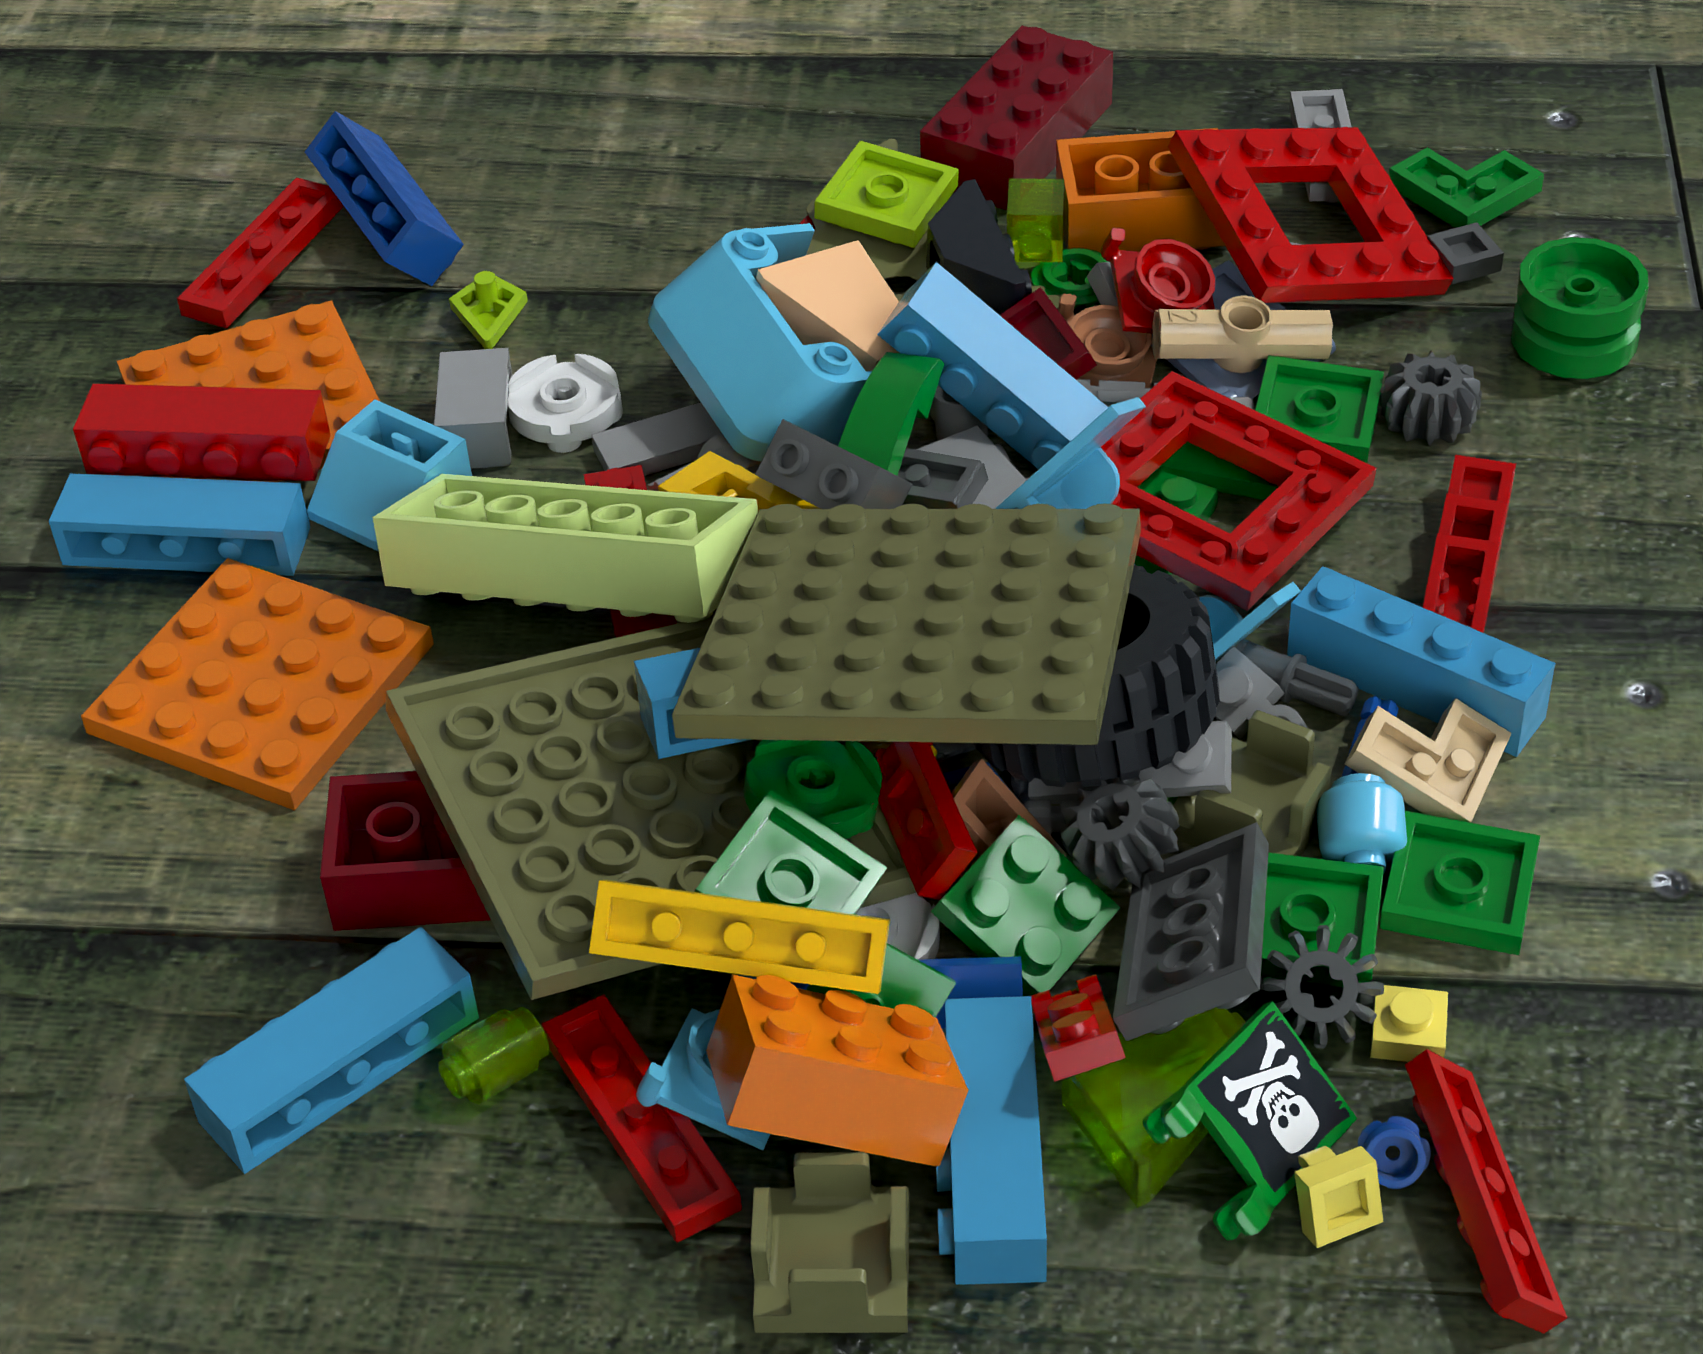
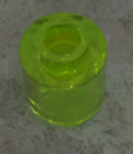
M518 1007L511 1012L501 1009L444 1042L442 1045L444 1059L438 1063V1068L443 1082L456 1098L462 1099L466 1096L472 1103L479 1105L537 1071L539 1061L549 1055V1044L540 1023L529 1010L524 1007Z

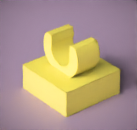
M1323 1146L1298 1156L1299 1164L1303 1168L1295 1171L1302 1232L1316 1248L1383 1222L1377 1163L1362 1146L1339 1155H1335L1329 1147Z

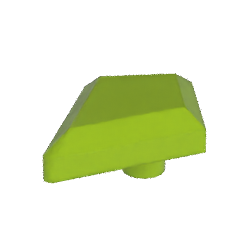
M490 271L477 273L472 283L449 298L452 311L484 349H493L528 302L526 291L495 276Z

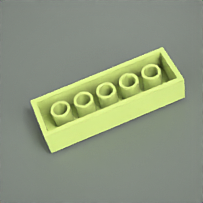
M440 474L372 518L385 586L411 588V592L416 595H431L439 592L460 593L464 599L474 601L490 597L513 599L515 604L521 606H532L543 602L566 604L567 609L571 611H588L595 608L620 610V613L627 617H639L651 613L674 615L677 621L691 623L709 618L713 611L718 608L758 515L757 499Z

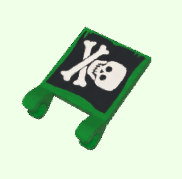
M1272 1001L1264 1004L1178 1091L1151 1110L1143 1118L1142 1124L1157 1145L1166 1142L1171 1136L1175 1139L1187 1136L1194 1130L1199 1121L1208 1130L1247 1184L1245 1189L1222 1205L1213 1215L1215 1226L1222 1236L1229 1241L1236 1239L1241 1232L1246 1236L1260 1232L1268 1223L1274 1207L1296 1185L1295 1171L1303 1169L1299 1164L1298 1156L1323 1146L1331 1148L1358 1118Z

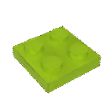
M859 141L814 201V218L845 229L882 238L895 244L915 248L927 231L929 221L949 200L958 187L959 169Z

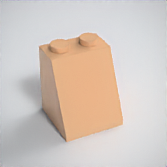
M859 240L758 269L756 280L803 345L825 342L842 344L852 352L865 371H873L886 352L899 353L877 335L899 301Z

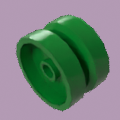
M1568 237L1547 241L1534 248L1520 264L1517 302L1514 305L1511 326V343L1520 358L1536 369L1563 378L1590 379L1616 372L1628 365L1637 351L1641 331L1640 316L1645 309L1648 293V271L1638 257L1619 245L1596 238Z

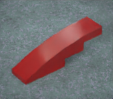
M1455 454L1439 533H1437L1423 608L1484 633L1506 525L1516 463Z

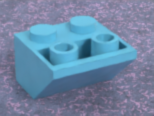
M374 399L335 433L307 509L309 519L379 552L372 517L440 474L472 476L466 439Z

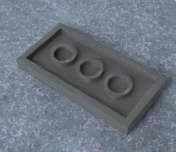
M1257 822L1164 859V873L1149 868L1142 873L1140 888L1132 884L1113 1020L1126 1041L1147 1033L1163 1034L1179 1026L1186 1018L1215 1007L1218 1009L1234 1007L1245 1001L1252 993L1260 990L1269 843Z

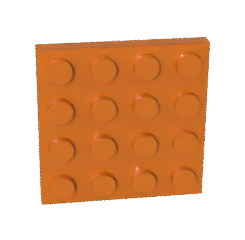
M332 300L321 304L306 305L296 311L264 320H252L243 326L211 335H199L189 341L161 349L142 351L135 356L117 361L123 384L321 390L331 436L319 470L324 466L335 433L374 399L380 401ZM159 476V477H165V478H189V479L236 480V481H259V482H280V481H284V480H264V479H232V478H201V477H169V476Z
M227 558L81 715L86 733L295 811L386 702V691L398 688L434 645L431 627Z

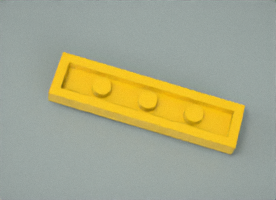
M599 880L589 953L754 977L772 975L789 982L879 994L881 991L890 919Z

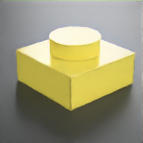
M1384 985V993L1374 998L1373 1011L1377 1014V1017L1372 1025L1370 1058L1409 1062L1426 1049L1444 1058L1446 1050L1448 992Z

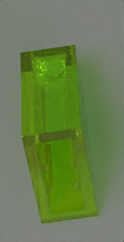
M1215 1007L1186 1018L1179 1026L1163 1034L1147 1033L1129 1041H1126L1120 1032L1118 1037L1126 1058L1062 1079L1063 1105L1137 1208L1151 1202L1208 1133V1130L1199 1121L1198 1125L1187 1136L1178 1139L1171 1136L1166 1142L1157 1145L1142 1124L1143 1118L1156 1106L1178 1091L1246 1023L1238 1013L1233 1012L1230 1014L1227 1009Z

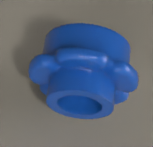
M1391 1116L1387 1119V1122L1373 1121L1362 1130L1358 1137V1146H1362L1376 1160L1379 1184L1389 1189H1402L1410 1186L1429 1165L1431 1157L1430 1145L1426 1138L1420 1137L1418 1126L1408 1118ZM1389 1146H1397L1400 1149V1153L1396 1158L1386 1156L1385 1152Z

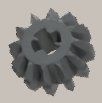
M1430 351L1427 357L1420 358L1414 354L1407 353L1404 363L1390 364L1389 372L1385 376L1384 387H1381L1379 405L1382 407L1381 415L1387 420L1388 430L1403 432L1406 442L1420 438L1425 439L1429 446H1431L1435 439L1454 443L1457 434L1471 432L1472 424L1476 421L1477 410L1480 409L1482 391L1480 390V381L1474 377L1473 366L1467 364L1457 365L1455 355L1439 358Z
M1135 777L1125 781H1120L1119 779L1116 783L1112 779L1101 780L1102 785H1099L1092 792L1077 788L1078 800L1081 804L1062 810L1065 818L1064 823L1068 828L1061 833L1065 850L1071 858H1074L1073 863L1082 874L1086 875L1091 881L1098 878L1102 885H1106L1113 891L1125 877L1129 883L1140 888L1142 873L1149 868L1164 873V861L1160 855L1179 850L1177 845L1178 838L1174 831L1180 825L1178 814L1171 802H1167V796L1161 786L1154 783L1152 779L1142 782L1139 777Z
M1319 925L1317 927V951H1308L1304 937L1299 931L1290 933L1288 935L1290 944L1300 957L1293 963L1283 953L1272 950L1267 959L1273 965L1288 971L1286 980L1273 977L1262 978L1260 980V988L1269 992L1285 990L1287 999L1277 1002L1275 1005L1282 1014L1291 1008L1298 1014L1290 1024L1298 1037L1301 1035L1307 1020L1316 1023L1313 1037L1316 1048L1326 1047L1328 1041L1326 1023L1335 1021L1342 1039L1346 1043L1353 1041L1356 1038L1354 1029L1344 1016L1351 1010L1360 1019L1368 1023H1373L1377 1017V1014L1371 1008L1356 1002L1358 993L1372 996L1384 993L1383 983L1376 981L1358 983L1356 974L1372 969L1377 965L1378 960L1374 954L1363 956L1353 965H1350L1345 958L1356 946L1358 937L1348 933L1343 938L1337 954L1328 951L1330 929L1327 925ZM1314 966H1329L1331 978L1343 981L1342 996L1338 999L1331 995L1330 999L1334 1003L1331 1006H1315L1313 994L1304 993L1301 990L1302 977L1304 974L1310 978L1314 977L1310 970Z

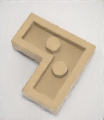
M1456 698L1443 712L1431 739L1378 706L1366 720L1345 765L1358 773L1380 776L1385 780V784L1391 785L1402 794L1405 803L1423 814L1471 823L1512 733Z

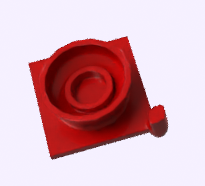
M1113 228L1102 245L1101 256L1111 264L1122 331L1153 334L1154 312L1159 309L1215 310L1212 297L1215 291V276L1211 265L1200 252L1186 243L1172 239L1154 240L1144 245L1140 252L1119 250L1118 247L1125 240V230L1123 228Z

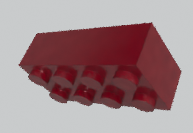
M1022 25L920 130L921 158L959 169L958 187L956 190L964 181L975 179L985 200L991 199L995 207L1014 213L1055 168L1056 140L1082 138L1112 104L1113 51L1093 46L1084 40H1072L1048 33L1042 28Z
M416 771L330 777L320 880L333 931L491 920Z

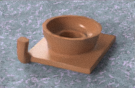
M1063 294L1060 297L1058 311L1097 364L1096 367L1078 379H1090V385L1099 386V380L1145 382V388H1151L1158 359H1154L1151 346L1152 333L1122 331L1118 306H1093L1085 308L1074 315L1076 295Z

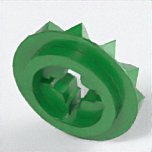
M1084 248L1062 249L1044 256L1039 260L1040 264L1033 268L1031 274L1032 285L1044 286L1047 295H1076L1077 299L1074 309L1082 308L1084 310L1085 308L1093 307L1095 304L1101 305L1086 277L1096 263L1108 262L1103 259L1100 252ZM1068 276H1070L1073 281L1076 280V282L1079 285H1075L1072 281H1068Z

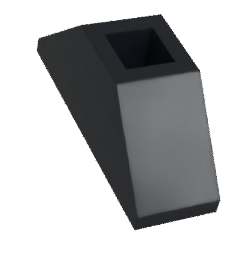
M975 179L964 181L928 223L926 268L929 270L937 262L997 314L1001 315L1032 293L1030 276L1026 268L1019 269L1015 261L1012 239L1008 233L1002 234L998 226L997 212L991 199L985 200Z

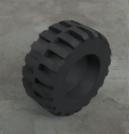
M1134 565L1098 745L973 743L974 747L983 754L986 760L1002 772L1007 770L1015 778L1026 782H1031L1034 778L1041 779L1046 786L1064 787L1066 782H1081L1083 787L1102 785L1101 780L1119 777L1120 781L1139 777L1140 771L1152 766L1157 770L1171 763L1176 752L1186 753L1196 745L1201 735L1205 734L1217 713L1216 707L1220 702L1210 618L1206 606L1182 581L1178 583L1169 574L1159 570L1151 574L1143 566Z

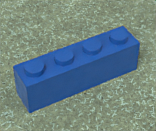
M334 111L305 150V154L384 262L433 286L443 271L452 264L455 256L464 244L382 137Z

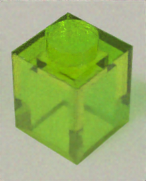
M1009 179L1007 233L1012 239L1016 262H1063L1064 179Z

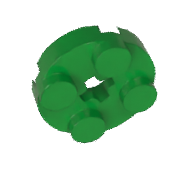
M762 740L756 746L755 757L748 762L743 792L751 813L755 811L770 789H772L844 839H848L858 833L870 830L874 825L882 783V772L873 754L858 741H845V745L837 741ZM809 779L815 786L826 787L823 789H810L801 785V781Z

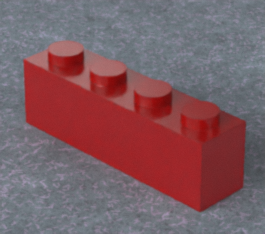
M92 384L73 428L86 474L295 481L316 480L331 436L321 390Z

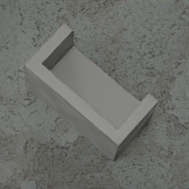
M508 348L440 352L434 425L466 439L471 469L504 467L511 464V449L506 418L507 399L509 396L508 384L513 373Z

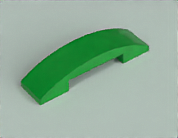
M886 352L861 389L843 430L838 447L898 476L915 418H928L944 367L943 361L939 358Z

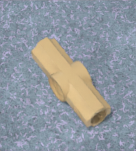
M1235 296L1226 300L1221 306V310H1155L1152 323V348L1154 359H1214L1225 370L1235 373H1246L1257 369L1263 359H1268V355L1292 359H1329L1332 349L1333 322L1330 310H1270L1269 306L1257 298Z

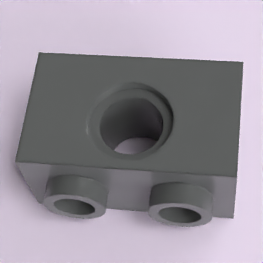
M782 419L755 474L821 509H831L842 504H856L864 509H894L903 505L913 484Z

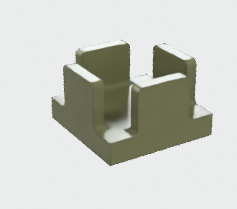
M1256 710L1248 721L1247 743L1232 738L1231 793L1222 794L1214 790H1201L1195 796H1178L1173 805L1179 817L1178 822L1180 826L1174 831L1178 840L1197 847L1257 822L1269 843V853L1302 856L1318 831L1316 811L1318 801L1325 791L1332 788L1334 781L1339 779L1331 775L1332 767L1320 762L1315 767L1313 766L1314 732L1306 727Z
M864 1152L797 1153L794 1155L793 1167L795 1187H754L751 1257L754 1273L753 1321L755 1333H908L909 1187H874L871 1184L869 1155Z

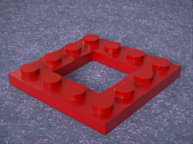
M1358 127L1175 131L1168 145L1171 154L1253 295L1264 303L1445 295L1454 280L1437 250L1433 247L1414 217L1413 212L1405 203ZM1328 181L1365 242L1291 245L1255 183Z
M1173 371L1140 398L1146 407L1101 446L1102 450L1115 464L1120 477L1119 492L1112 504L1119 506L1121 509H1140L1141 534L1136 555L1246 611L1373 487L1377 470L1376 467ZM1186 442L1260 476L1269 483L1279 486L1231 533L1137 488Z

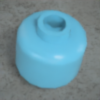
M1358 773L1337 779L1332 784V788L1325 791L1320 797L1316 811L1319 848L1322 858L1325 860L1384 867V874L1386 867L1392 865L1395 851L1403 849L1407 844L1405 806L1402 794L1391 785L1385 784V780L1380 776Z

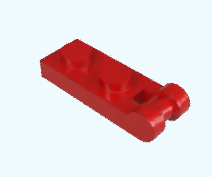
M892 742L887 749H878L873 755L882 772L878 802L917 895L940 900L975 857L977 850L931 749L934 742Z
M1096 974L1076 980L1077 988L1051 996L1049 990L1031 995L1032 1008L1054 1082L1126 1058Z

